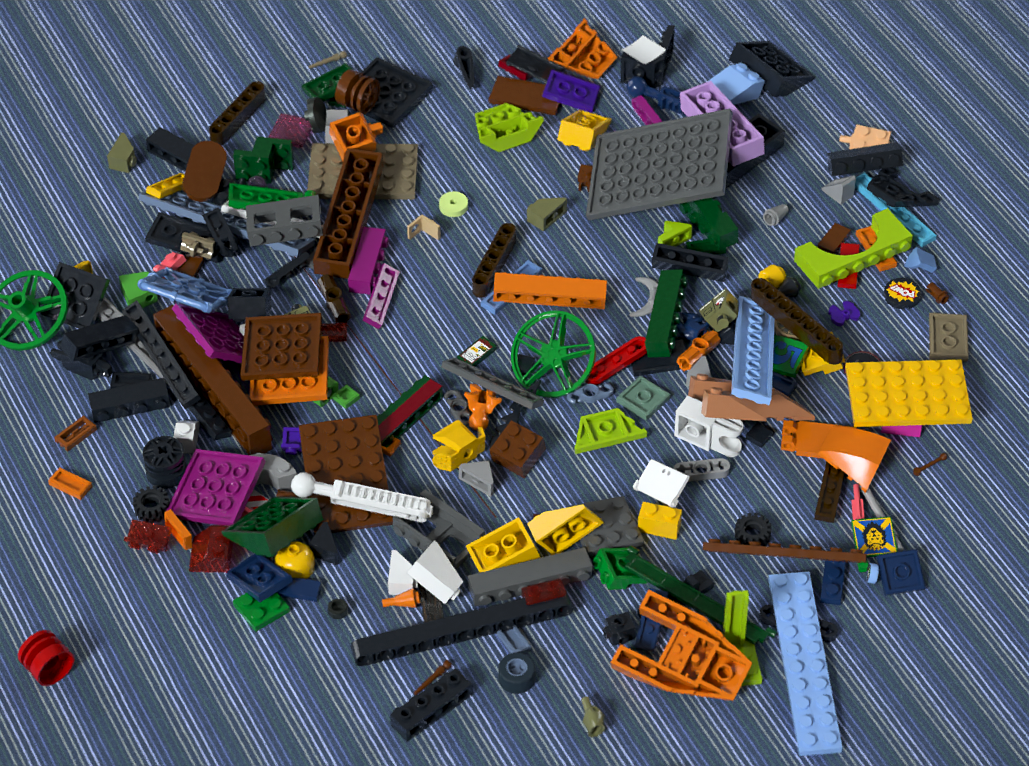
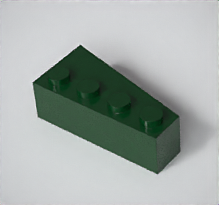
M706 198L680 203L679 208L682 214H685L691 223L695 224L700 232L710 240L711 244L715 245L719 250L738 243V228L726 212L722 213V208L717 199Z

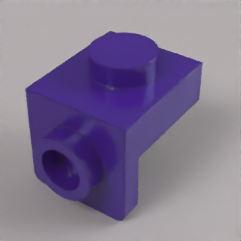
M283 427L281 449L286 454L296 455L297 452H302L299 427Z

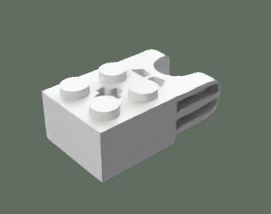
M687 396L676 410L674 436L706 451L712 449L728 457L739 455L742 444L736 437L743 431V422L737 419L707 418L701 413L702 402Z

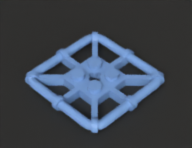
M171 267L151 272L147 277L140 279L137 284L138 288L142 291L155 293L169 298L171 302H180L200 309L204 313H210L218 308L225 307L228 304V296L233 290L206 282L201 277L195 278L172 270Z

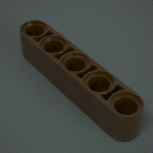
M254 81L249 84L209 126L210 141L216 142L221 146L224 145L265 102V86L262 82Z
M504 223L496 233L472 277V292L474 296L482 298L489 294L494 285L495 272H501L516 244V227L514 224Z

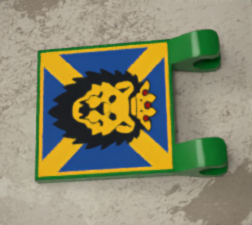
M891 517L851 520L855 549L863 550V554H867V558L897 552ZM868 561L867 563H858V571L866 572Z

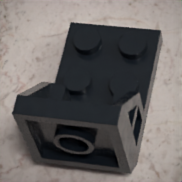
M668 24L666 31L662 33V42H659V45L666 49V51L651 62L643 64L626 52L622 53L620 83L627 84L631 78L637 76L645 79L649 87L657 88L662 86L674 51V25Z

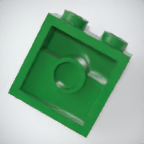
M600 548L593 560L594 568L599 569L601 573V583L606 584L608 590L626 589L628 584L647 583V581L625 569L627 563L624 561L629 555L627 553L628 548Z

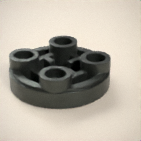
M319 97L307 99V111H304L305 120L310 122L313 133L325 131L326 107Z

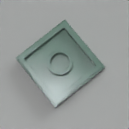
M640 375L616 398V402L647 421L670 399L671 394Z

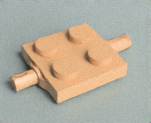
M856 125L852 136L841 134L839 142L849 143V149L890 143L891 131Z

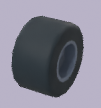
M511 653L501 659L498 665V681L505 691L520 694L527 692L533 687L536 676L533 659L523 653Z

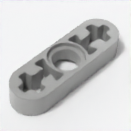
M723 458L677 463L673 469L679 472L683 471L685 475H688V482L727 477L730 472V463ZM702 467L705 468L707 471L705 473H699L696 469Z

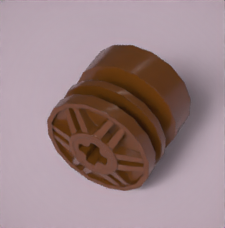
M349 69L338 81L335 100L341 105L352 107L353 110L366 114L370 112L377 102L380 83L377 79L364 76L360 72Z

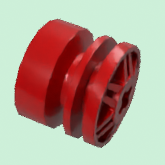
M41 630L24 641L18 652V661L31 673L39 684L50 686L62 680L69 673L74 664V655L52 631Z

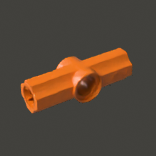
M714 330L707 331L700 338L693 339L692 345L677 358L676 363L679 365V368L683 371L690 370L701 356L709 354L720 344L721 338Z

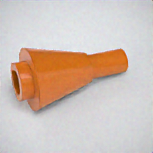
M414 588L395 597L382 599L383 607L396 605L417 608L418 604L421 603L419 591H415Z

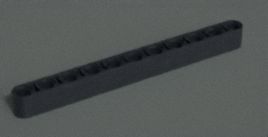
M558 589L360 638L353 641L350 647L356 665L367 666L496 634L500 630L502 632L512 630L514 624L515 627L520 628L564 617L573 611V607L567 591Z

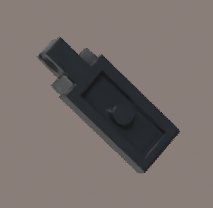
M306 251L301 253L265 278L263 281L267 287L273 288L279 285L281 277L285 279L293 274L292 269L295 267L300 269L306 265L307 262L305 260L310 258L309 254Z

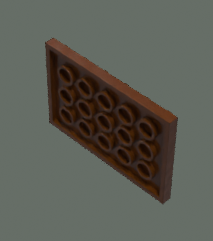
M377 415L299 425L305 473L312 475L316 482L334 485L335 480L389 491ZM315 493L309 496V498H317L324 519L313 529L314 535L323 522H328L331 533L393 525V516L333 504L329 496Z

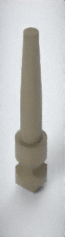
M345 51L340 52V54L336 53L332 57L316 62L308 67L310 69L334 60H340V58L347 57V53Z

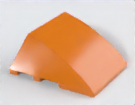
M584 18L575 28L573 34L560 48H557L548 57V60L582 76L599 79L617 59V56L605 42L598 38L597 32L588 26V21Z
M833 426L818 454L834 468L844 471L848 475L847 478L850 481L855 480L862 486L861 490L866 493L891 440L861 429Z

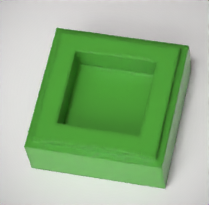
M345 385L333 394V399L347 409L360 399V394L348 385Z

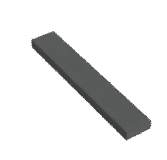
M455 357L442 361L441 368L531 410L543 406V398Z

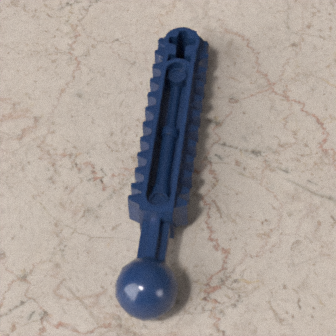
M637 76L628 81L626 89L631 97L649 96L658 100L660 109L665 108L686 116L681 110L680 91L672 89L671 86H663L661 90L649 87L645 79Z

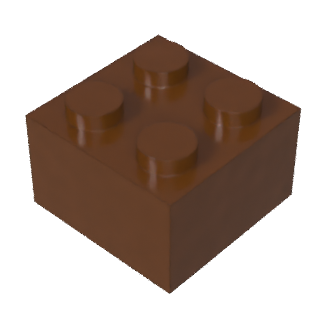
M511 420L489 449L493 462L525 478L546 450L543 437Z

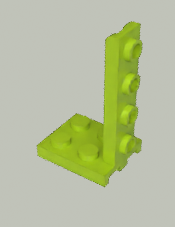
M736 590L726 593L723 627L724 637L752 662V666L741 686L762 684L755 645L745 640L749 603L748 590Z

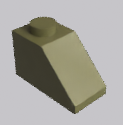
M121 132L107 155L109 169L129 173L132 167L136 165L137 157L126 134Z
M565 197L538 199L527 208V222L544 232L567 212V199Z

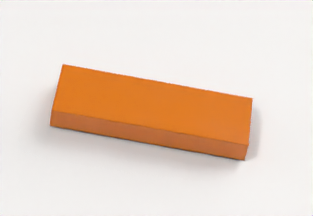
M871 226L856 230V236L865 250L869 249L876 242L877 237ZM894 257L878 262L876 267L881 272L897 267V262Z

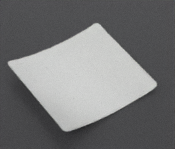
M645 36L640 37L630 46L621 49L643 64L651 62L666 51V49Z

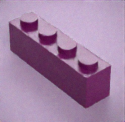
M363 228L348 278L349 292L371 295L377 279L376 275L381 267L380 262L384 261V248L388 247L389 238L386 237L385 229Z

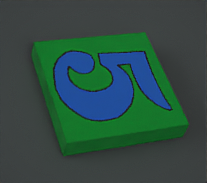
M774 335L773 372L795 378L810 348L803 342Z

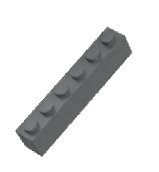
M585 547L469 575L468 588L475 607L488 605L493 602L505 601L509 598L525 596L537 591H545L557 586H565L577 581H585L592 578V564Z

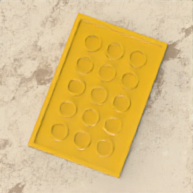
M962 360L846 363L845 369L854 427L972 424V413Z

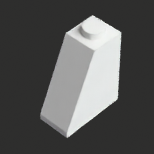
M434 540L407 573L445 604L450 598L454 600L461 592L458 588L463 581L439 544Z

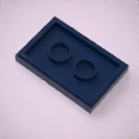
M253 554L225 573L227 579L260 603L293 582L290 574L263 555Z

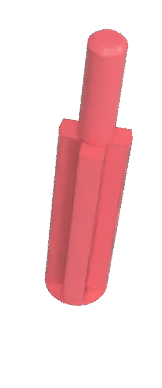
M854 484V500H851L853 520L865 519L863 499H860L859 484Z

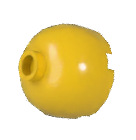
M292 541L290 546L277 551L275 565L290 574L292 578L308 579L313 574L315 558L312 550L306 544Z

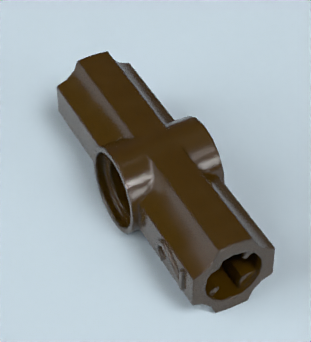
M328 274L322 275L317 280V283L326 301L327 309L331 311L336 323H347L351 319V314L342 297V290L337 287L333 276Z

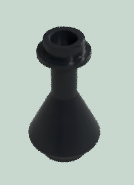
M785 277L778 290L786 297H797L801 286L796 278Z

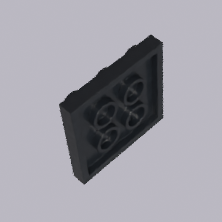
M59 262L54 277L62 284L68 298V311L64 323L78 329L93 325L110 280ZM51 283L47 296L60 295L57 287ZM61 306L41 312L40 315L57 320Z

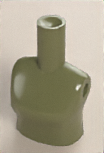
M588 696L583 697L581 701L585 713L582 722L587 728L588 736L597 737L605 729L604 714L598 707L591 705Z

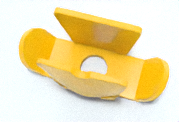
M460 420L454 421L433 434V439L445 445H441L432 451L434 455L432 462L435 467L441 470L451 472L459 468L461 464L475 459L478 454L485 450V433L483 428L478 427L477 438Z

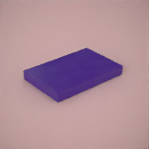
M551 70L542 97L592 113L601 86Z

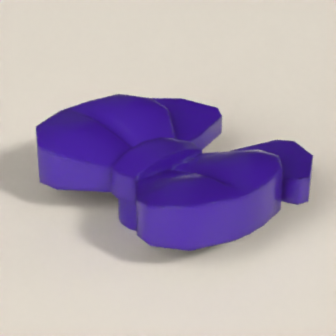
M849 301L842 303L844 309L842 311L835 305H832L828 311V314L831 315V321L836 326H843L845 320L858 321L860 319V311L854 306V303Z

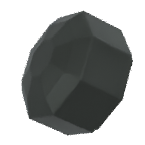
M334 599L329 602L328 614L333 619H342L347 615L348 604L343 599Z

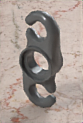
M447 391L444 398L447 399L446 402L450 406L451 415L455 420H460L465 426H469V420H461L463 417L471 416L467 408V402L459 391ZM450 395L456 396L455 399H448ZM458 405L464 407L462 410L459 411L454 409V407Z

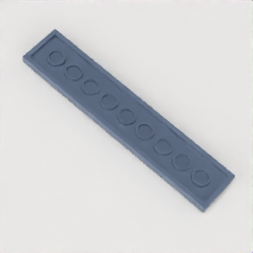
M145 190L139 193L138 199L145 202L148 206H156L163 211H171L176 213L177 216L188 217L194 222L205 224L203 214L218 207L221 211L222 206L207 201H194L187 194L179 191L159 199L146 193ZM221 212L232 234H236L242 239H248L246 218ZM265 223L254 224L255 228L272 226ZM304 238L264 245L270 246L276 251L287 252L288 255L295 257L312 248L315 244V239Z

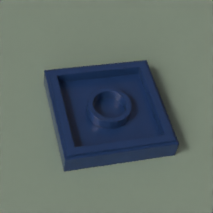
M917 549L877 555L876 558L885 596L926 589Z

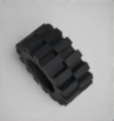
M147 486V490L142 488L140 493L136 492V497H133L135 515L140 521L143 519V523H147L149 520L150 524H154V520L158 523L160 518L165 519L164 514L170 504L167 492L163 491V488L159 487L157 490V486H153V489ZM149 502L159 503L157 506L152 508L145 507V505Z
M747 513V517L742 515L741 519L738 518L734 537L736 541H741V545H749V542H760L761 546H767L771 538V523H769L767 518L764 520L763 515L758 517V513H754V516H751V513ZM748 529H756L761 533L758 535H750L745 531Z

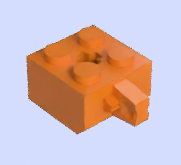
M356 113L330 122L329 134L342 161H344L347 148L376 151L377 142L375 138L383 133L381 123L367 124L363 113Z

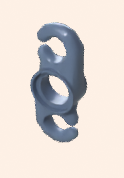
M608 383L604 384V387L609 389L607 392L601 390L603 385L586 384L568 394L567 400L575 404L576 400L572 396L577 395L579 396L578 402L594 403L597 400L610 397L614 389ZM587 391H593L595 392V395L588 396L585 393Z

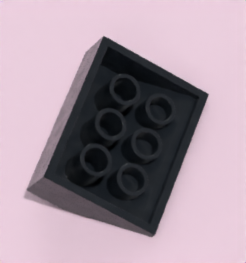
M769 41L736 42L728 59L733 64L743 63L751 71L757 73L759 77L765 80L763 88L769 91L768 93L773 97L787 96L815 79L814 75Z

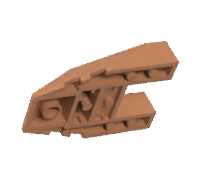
M697 374V376L690 377L688 396L702 402L701 413L707 418L766 421L767 418H776L777 421H784V418L793 419L794 421L815 420V416L808 409L773 387L770 404H758L753 400L741 399L731 394L732 380L711 378L706 374Z

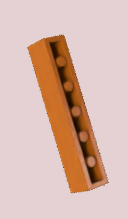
M495 272L493 301L605 309L607 280Z

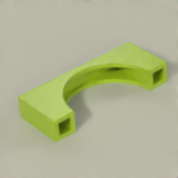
M887 208L872 215L871 228L874 230L877 240L866 251L854 255H835L819 249L810 241L795 248L794 262L819 289L839 279H844L850 274L876 265L887 258L889 259L894 255L907 251L911 248L913 235Z

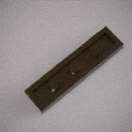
M827 461L814 520L834 523L845 472L834 468Z

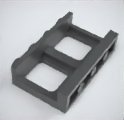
M314 195L246 206L247 235L250 247L323 236L319 196ZM310 215L313 217L308 221L291 222V218ZM276 221V224L274 226L255 228L254 225L257 223Z
M426 489L420 493V497L431 501L430 505L433 506L431 518H427V520L436 525V528L426 537L410 526L414 522L413 520L400 519L397 516L393 517L394 532L398 536H403L411 545L420 548L424 552L434 540L440 546L447 538L453 537L466 546L485 536L484 529ZM441 548L455 570L471 556L467 548L456 558Z

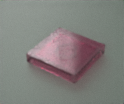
M281 113L269 138L292 140V146L302 148L312 128L310 122L306 121L305 118Z

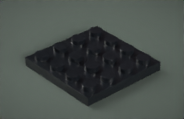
M378 57L361 72L364 76L377 79L380 83L377 102L370 112L364 115L391 128H394L433 89L432 82Z

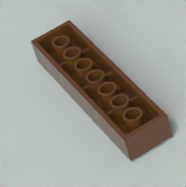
M347 148L322 229L323 236H320L313 258L314 274H328L333 277L349 278L362 231L367 225L383 171V153Z

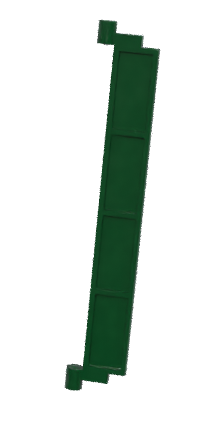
M631 545L627 549L629 555L624 561L627 563L625 569L660 590L667 591L672 597L724 627L725 606L638 556L640 550ZM747 620L745 640L753 645L758 641L764 643L769 636L774 639L778 631L769 626L764 630Z

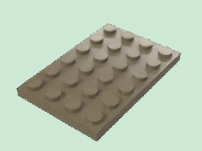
M312 143L307 191H315L319 199H332L343 164L334 143ZM377 144L376 151L374 152L383 153L384 167L374 199L415 200L418 144Z

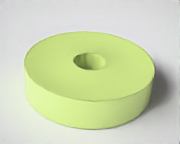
M460 192L445 193L439 199V209L442 214L448 217L461 216L468 209V199Z

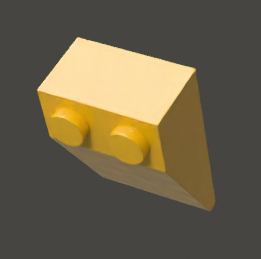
M579 109L561 120L557 140L563 142L564 145L578 146L580 150L589 151L595 147L597 135L604 134L612 119Z
M583 504L543 512L527 524L535 541L554 555L563 552L604 522Z
M519 517L466 545L479 573L541 558Z

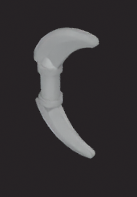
M647 277L636 278L637 282L646 285L650 296L648 303L641 309L630 313V317H641L652 313L658 286L657 281Z

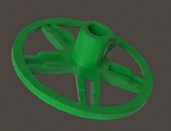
M22 271L10 276L0 284L1 292L11 282L27 277L22 292L16 291L10 296L0 294V299L8 301L9 304L0 302V306L12 311L0 328V345L11 350H30L49 341L63 325L68 311L66 291L54 276L44 271ZM38 277L51 281L57 287L60 295L35 299ZM61 306L55 324L44 334L36 314ZM35 321L42 337L39 338L30 322ZM23 322L35 339L32 342L19 344L5 340Z
M547 311L529 319L516 334L511 349L513 372L521 385L526 389L535 380L540 379L550 369L554 370L563 390L556 392L537 390L536 395L547 398L562 397L577 390L588 379L596 359V345L590 329L581 319L564 311ZM556 317L549 343L526 334L539 321ZM562 317L558 340H555L559 318ZM567 319L575 322L582 328L589 343L564 345ZM527 337L541 344L540 350L526 343L522 338ZM520 343L541 356L524 377L518 365ZM590 346V349L588 350H582L573 353H569L568 349H576ZM590 354L585 372L573 384L567 367L570 359ZM541 364L544 365V366H543L541 369H539L528 381H526V379H527ZM559 368H562L563 373L569 385L568 388H566L563 379L558 371Z

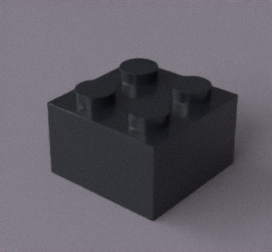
M233 288L228 296V318L234 319L236 322L245 321L246 317L268 316L272 310L271 288Z

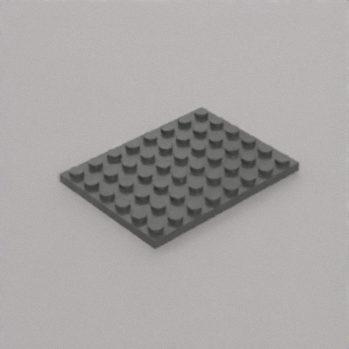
M731 109L597 135L586 210L587 219L594 220L725 195L733 116Z

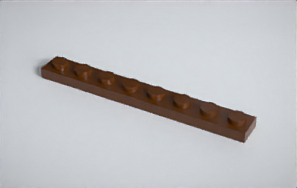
M709 539L708 542H703V551L867 563V554H863V550L851 549L849 553L842 552V548H830V551H822V547L810 546V550L801 549V545H789V548H781V544L769 543V547L761 546L760 542H749V545H741V541L729 540V544L721 543L720 539Z

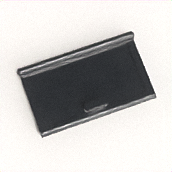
M519 44L506 62L507 66L511 65L546 83L551 70L562 73L565 67Z
M683 339L675 340V349H672L671 357L648 358L646 353L632 362L631 366L634 377L681 370L676 362L677 358L686 351Z

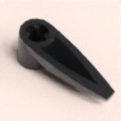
M460 46L456 50L453 64L459 68L465 83L471 89L474 87L472 53L468 47Z

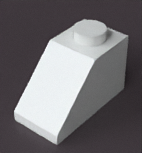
M180 420L175 425L173 438L178 439L182 443L184 453L195 452L200 428L199 421Z
M392 550L388 578L389 595H398L412 588H418V582L407 573L412 565L396 550Z

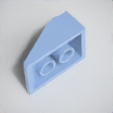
M743 63L730 65L709 80L713 82L733 105L759 99L765 80L747 68Z

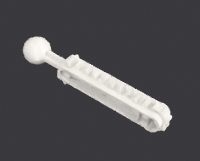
M308 473L295 475L291 482L292 491L301 498L309 497L313 493L329 496L333 504L397 516L417 522H426L427 518H431L433 506L430 505L431 501L422 497L335 480L334 485L316 482L314 477Z

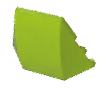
M507 103L475 113L480 143L497 152L530 142L544 121V117L539 116L536 118L531 112L523 113L520 108Z

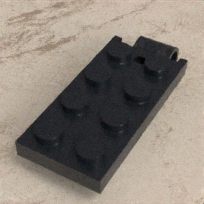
M159 212L145 237V241L184 254H190L180 250L182 234L184 232H195L203 238H213L206 225ZM233 235V236H234L233 239H234L236 245L238 246V244H239V239H238V237H236L235 235ZM230 241L223 243L228 251V255L225 257H232L235 252L230 245ZM216 242L213 258L208 259L204 257L205 260L218 263V255H223Z

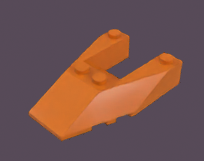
M648 590L639 607L640 614L674 630L658 663L620 644L611 661V668L630 678L667 692L734 701L752 666V662L732 645L704 616Z

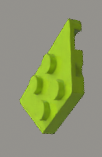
M619 408L581 416L574 452L579 454L646 438L647 431L644 428L641 430L637 427L635 421L625 416L624 412Z

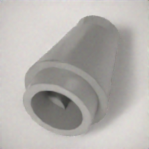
M785 204L767 209L763 214V220L767 225L775 226L789 212V209Z

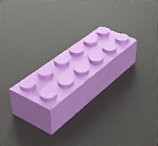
M712 81L680 92L681 110L687 117L731 109L733 116L728 162L732 166L764 154V137Z

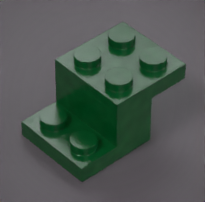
M257 136L252 151L234 150L233 159L236 180L245 178L246 181L271 184L275 169L293 171L292 140Z

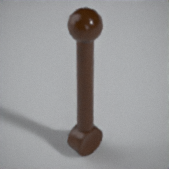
M941 453L940 457L920 468H914L913 474L919 476L921 471L941 460H946L947 454Z

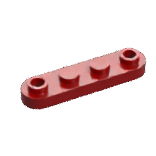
M642 336L635 337L595 362L592 372L585 382L598 385L647 353L645 346L646 338Z

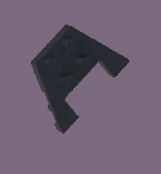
M893 167L880 169L878 175L872 178L866 188L875 197L881 198L891 207L937 206L940 201L938 197L929 191L916 194L896 181L894 178H897L899 171Z

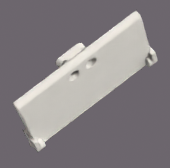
M651 459L640 479L634 483L633 489L674 508L679 501L677 500L689 480V476Z

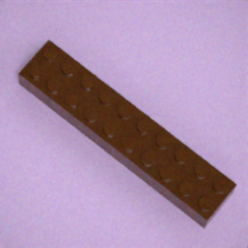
M174 305L154 313L155 328L191 383H194L232 430V435L248 455L256 453L265 454L271 451L273 438L270 433L271 424L269 420L262 417L260 409L252 404L247 393L244 394L242 392L240 384L237 381L234 382L228 369L225 370L220 359H213L205 354L203 347L186 330L183 322L177 319V315L172 310Z

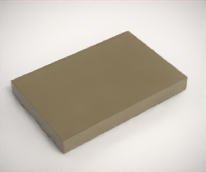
M929 313V359L962 360L968 362L967 315Z

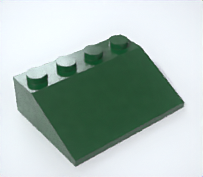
M273 497L221 531V533L226 538L256 555L272 557L278 554L277 551L290 546L293 540L303 537L304 533L308 530L316 528L317 524L324 519L317 498Z

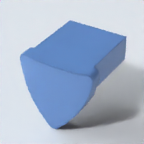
M915 247L910 253L904 265L909 269L920 267L931 273L937 269L934 255L918 247Z

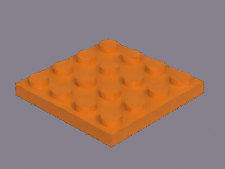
M321 336L318 376L250 380L249 397L252 404L257 406L327 400L328 336Z

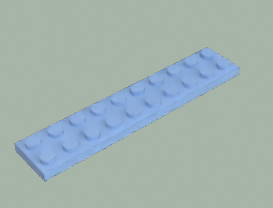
M740 295L738 298V316L735 327L731 394L741 399L753 400L758 404L769 405L772 399L775 319L752 299Z
M797 572L769 575L768 581L799 756L842 753V744L810 573Z

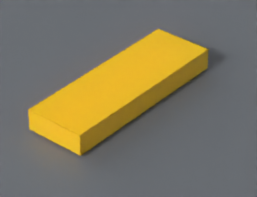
M179 173L152 184L146 188V193L161 199L183 189L182 183L185 174Z

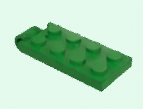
M230 183L228 207L246 209L248 205L314 196L317 193L313 190H308L303 195L301 192Z

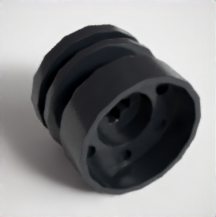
M171 436L155 437L148 441L142 452L147 480L151 485L157 486V488L168 489L179 485L187 468L182 443Z

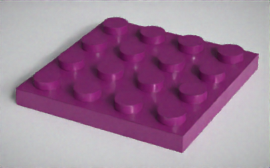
M175 303L172 310L177 315V319L183 322L186 330L195 337V341L203 347L208 357L213 359L219 358L224 361H235L239 364L242 363L244 336L239 332L240 327L235 321L228 318V314L216 311L204 313L200 309Z
M195 449L166 511L171 509L179 520L222 526L234 524L240 519L266 463L265 459L258 456Z

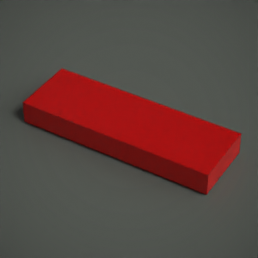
M841 243L840 255L859 253V244ZM857 272L848 275L844 279H839L837 287L856 289Z

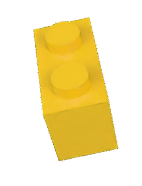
M643 502L638 516L639 531L677 540L681 526L682 510Z

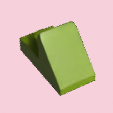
M664 221V233L658 236V243L676 247L690 240L692 237V225Z

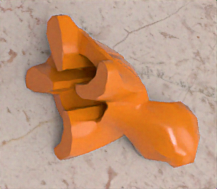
M470 384L471 392H465L464 394L468 400L469 409L472 412V415L469 417V426L478 431V427H482L485 430L489 422L487 415L491 414L496 405L502 402V398H496L497 393L488 389L484 391L477 384Z

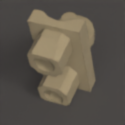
M184 232L182 234L180 250L189 252L191 257L199 255L212 259L215 240L211 237H200L195 232Z

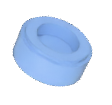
M869 564L867 583H876L879 572L878 564Z

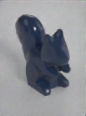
M682 312V320L685 323L677 324L678 335L674 339L680 337L693 341V339L703 336L710 324L708 322L701 323L704 318L700 317L699 314Z

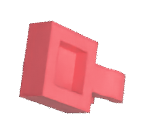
M172 252L160 263L161 265L154 266L153 271L157 272L165 269V267H171L172 270L176 271L186 261V258L182 254Z

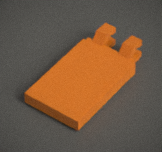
M784 420L781 450L796 451V456L822 458L818 453L831 427L843 425L807 421L795 423L794 421Z

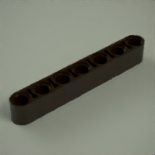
M756 278L751 282V298L757 305L827 363L836 365L842 362L843 343L767 280Z

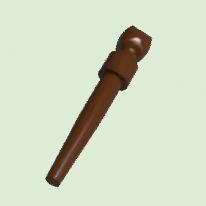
M445 660L443 665L435 669V672L413 692L414 695L421 692L439 675L441 676L445 673V670L451 667V662Z

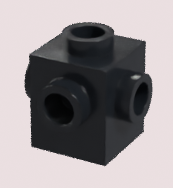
M629 612L605 618V627L602 628L605 639H609L611 646L635 640L636 627Z

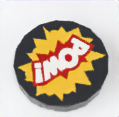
M896 278L886 284L884 296L890 306L897 309H904V307H909L910 309L919 303L921 289L913 280Z

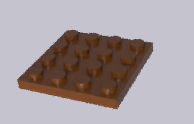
M308 313L246 317L241 365L242 381L318 376L322 314Z

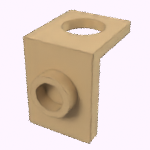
M420 215L407 226L409 240L422 230L437 240L441 238L440 225L424 215ZM417 224V228L412 232L413 227Z

